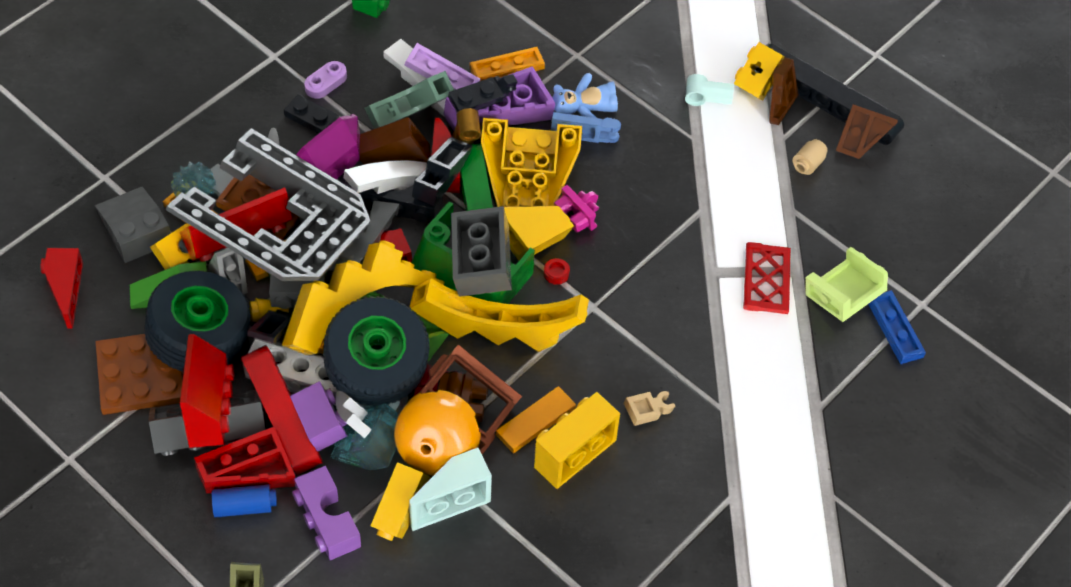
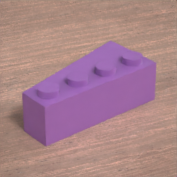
M533 66L512 73L518 81L516 90L509 92L508 96L503 98V102L477 110L480 129H482L483 118L508 120V126L552 119L555 102ZM446 97L443 115L454 131L457 124V112L449 98Z

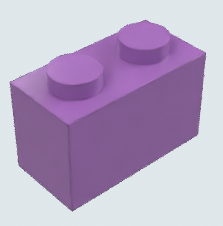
M319 381L290 396L305 432L317 452L347 437L343 428L347 423L340 417L338 411L333 406L336 404V400L330 388L325 390Z

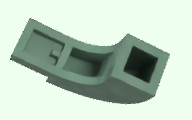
M446 71L402 92L365 107V110L374 129L409 117L446 99L449 92L454 91V88Z

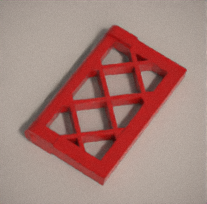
M747 242L745 249L743 309L788 314L791 248ZM753 253L761 254L763 258L755 263L753 261ZM773 256H782L781 266L772 258ZM765 261H768L775 268L768 275L759 267ZM752 270H755L762 277L755 284L752 282ZM778 273L782 274L781 287L771 279ZM766 281L775 289L768 296L758 288ZM751 291L756 292L762 300H751ZM780 294L781 304L773 303L770 299Z

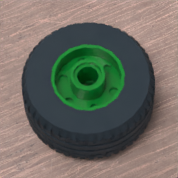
M186 271L173 275L161 282L149 297L144 328L147 344L159 360L169 367L184 372L188 335L195 334L226 353L228 365L232 364L241 355L246 345L251 318L250 306L242 291L222 276L205 271Z
M370 296V298L365 297L362 300L352 301L350 305H345L344 308H341L335 314L326 330L323 356L324 367L329 380L337 390L344 392L355 402H359V404L383 406V404L389 405L390 403L402 400L403 397H407L408 394H411L417 388L426 371L430 349L426 327L420 320V317L416 315V312L411 311L409 306L407 307L406 304L400 303L398 300Z

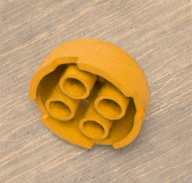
M438 390V392L415 395L402 409L395 423L394 439L400 456L413 469L426 475L434 476L452 457L478 447L481 432H479L478 424L474 417L476 414L466 401L447 391Z

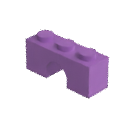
M326 466L295 478L296 490L292 491L298 507L303 505L306 511L303 516L308 528H314L318 535L315 537V541L321 553L326 552L329 560H333L360 548V533L349 511L336 516L328 515L324 512L327 506L338 502L337 487Z

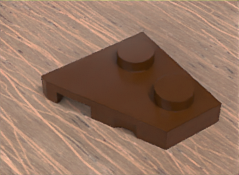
M784 57L773 73L769 122L774 125L780 124L798 96L794 60Z
M853 104L836 151L860 159L897 124L898 120Z

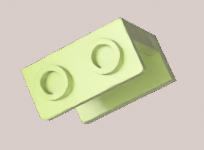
M850 247L846 250V260L822 277L814 272L806 277V296L844 322L887 291L888 273L882 266L875 264L863 253Z

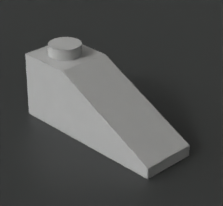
M229 248L215 253L208 264L209 272L226 278L235 284L243 294L248 293L243 257Z

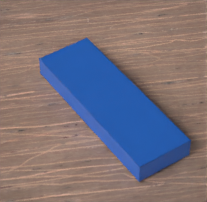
M892 290L884 292L871 301L868 305L899 363L903 364L924 358L926 352Z

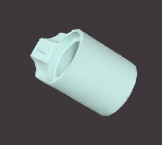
M692 74L687 78L685 101L692 106H701L706 102L732 105L734 84L708 81L704 75Z

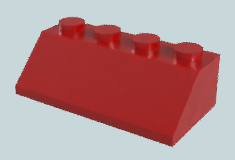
M286 188L218 214L252 236L261 228L266 231L271 229L272 233H276L287 228L285 223L292 220L291 211L286 209L289 201ZM189 226L180 232L192 261L199 259L200 262H206L212 259L214 252L227 248L193 226Z
M195 334L188 335L180 397L189 448L224 445L225 433H229V418L226 415H231L230 398L233 396L231 381H234L233 365H228L226 353Z

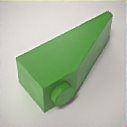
M206 262L179 264L130 284L131 309L147 308L149 297L154 289L165 279L186 271L208 272Z

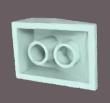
M479 448L452 457L409 500L412 531L491 502L492 475Z

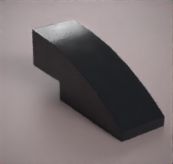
M450 137L428 159L426 169L414 180L412 197L435 206L459 174L473 146Z
M269 310L248 330L247 335L253 339L282 347L292 314L281 310L276 312Z

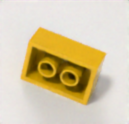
M598 392L590 398H583L575 410L570 414H563L555 426L550 430H543L536 438L534 468L558 489L616 441L620 412Z

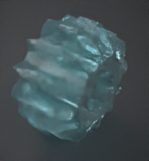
M189 161L187 167L184 168L180 165V172L173 173L174 180L171 181V187L176 197L181 192L186 194L193 187L205 194H214L212 187L216 185L213 173L210 168L205 167L200 161L195 165Z

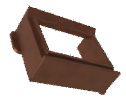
M457 345L449 355H442L429 371L431 378L419 393L434 392L432 388L453 361H455L507 403L488 430L484 432L479 428L481 437L477 448L483 454L494 440V432L522 396L460 345Z

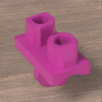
M568 185L562 188V196L554 202V206H559L565 214L570 211L574 213L570 217V221L574 225L573 230L576 233L586 227L591 231L597 228L594 219L596 217L595 212L599 209L596 205L598 195L593 191L587 194L584 191H580L577 195Z

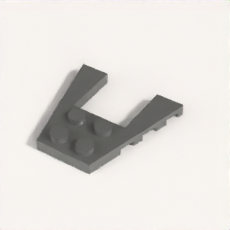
M374 201L370 214V224L367 226L366 233L362 232L328 271H334L336 264L345 263L347 260L363 264L369 244L379 243L384 230H387L392 224L394 215H398L399 204ZM299 217L301 225L305 220Z

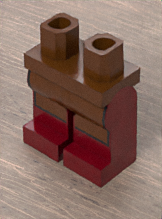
M427 364L424 377L415 389L414 396L422 390L431 378L429 371L432 365ZM446 371L432 390L434 392L443 390L459 396L474 410L476 421L483 422L484 404L472 403L473 398L487 400L489 389L479 380H475V377L469 372L465 374L460 371Z

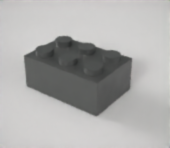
M504 206L451 213L453 281L459 297L512 290L509 223Z

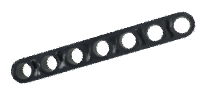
M769 43L765 45L785 58L794 60L798 96L845 123L853 104L897 119V124L878 141L883 145L890 144L904 128L902 118L780 47ZM758 67L755 69L760 74L763 71L761 68Z

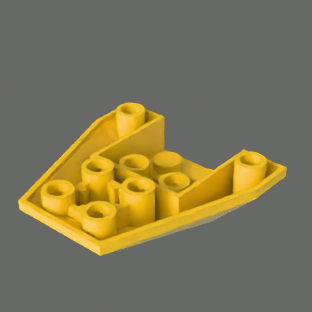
M483 118L481 145L497 207L554 206V202L560 197L562 188L565 186L580 153L582 126L557 124V131L508 127V120Z

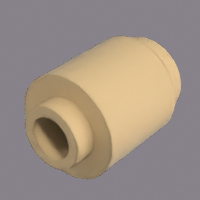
M817 139L808 141L793 157L795 169L801 174H812L826 158V145Z

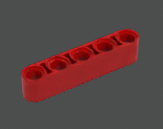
M264 345L242 356L243 364L273 427H275L295 473L300 475L323 463L319 452L312 445L291 400V393L268 346Z

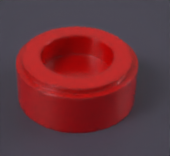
M554 258L546 262L544 277L549 283L559 285L568 280L570 267L566 261Z

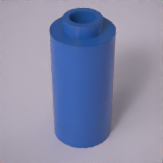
M270 484L212 489L214 518L272 512V506H277L276 489L270 490Z

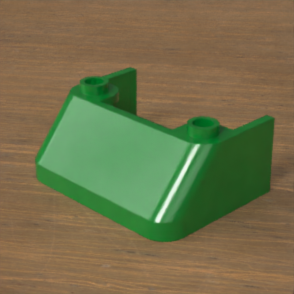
M448 202L425 228L411 263L415 265L414 269L435 273L437 279L445 282L444 286L457 291L453 281L452 249L445 246L450 239V231L452 230L451 213H453V203ZM530 247L516 265L511 263L512 290L468 296L509 304L533 275L535 250Z

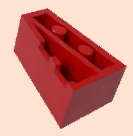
M275 427L194 457L196 469L206 493H212V489L270 484V489L295 487V473Z

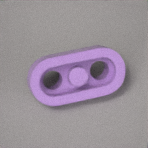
M331 61L306 78L304 83L306 94L314 99L325 97L346 81V66L338 61Z

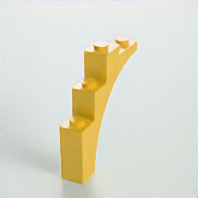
M380 240L379 243L369 244L363 264L352 260L336 264L329 285L314 280L313 283L302 284L282 346L305 355L317 354L332 318L335 317V314L341 308H344L347 304L350 305L352 301H356L364 295L384 287L414 288L430 278L442 285L445 282L437 279L435 273L427 270L419 271L414 269V264L401 260L403 252L395 249L393 243Z
M430 278L414 287L410 308L411 311L416 312V314L457 339L473 331H476L497 345L516 337L540 352L557 344L560 333L585 322L589 299L580 294L564 301L549 304H504L472 296L459 297L457 291Z

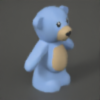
M586 73L579 82L575 92L563 89L560 85H555L553 88L554 111L564 114H573L578 111L581 116L592 118L597 117L591 111L617 112L618 103L615 83L611 81L598 87L587 88L592 80V75Z

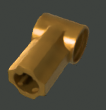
M471 108L458 111L456 114L457 124L452 137L467 144H473L474 140L481 136L478 111Z

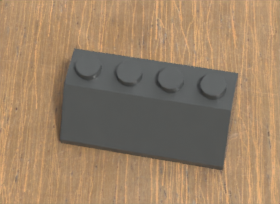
M250 390L233 393L232 398H230L231 415H226L229 418V433H225L224 445L233 443L235 439L246 438L266 430L262 404L257 391ZM180 403L150 408L149 427L154 453H161V455L167 456L177 453L179 449L189 448ZM194 447V448H189V450H192V451H194V450H200V449H203V448H205V447Z

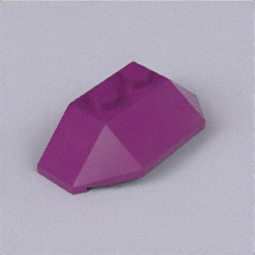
M351 114L350 116L339 117L304 145L296 156L337 180L345 170L354 167L357 161H359L360 130L357 116Z

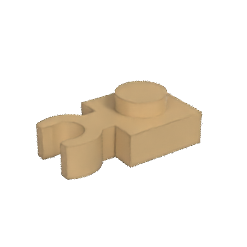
M667 391L660 392L656 398H653L650 392L627 397L623 403L634 426L658 420L661 414H670L675 407L674 403L669 405L663 403L669 396Z

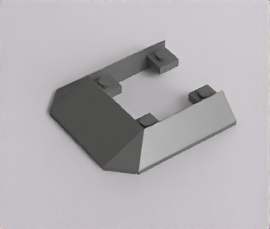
M252 128L238 140L236 148L222 160L220 169L240 181H243L250 174L276 191L286 188L288 198L290 199L286 209L305 221L285 242L263 228L254 236L211 211L215 206L216 200L195 187L186 194L181 192L166 206L168 212L281 281L319 280L370 224V218L361 194Z

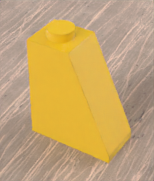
M559 206L504 207L509 223L510 250L518 260L524 256L530 247L537 254L561 241L574 227L570 218Z
M397 462L371 524V527L378 529L376 535L390 541L393 540L394 536L403 538L410 525L409 500L432 477Z

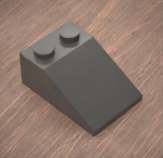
M143 187L95 205L124 263L153 252L150 246L171 234L169 225L161 210Z

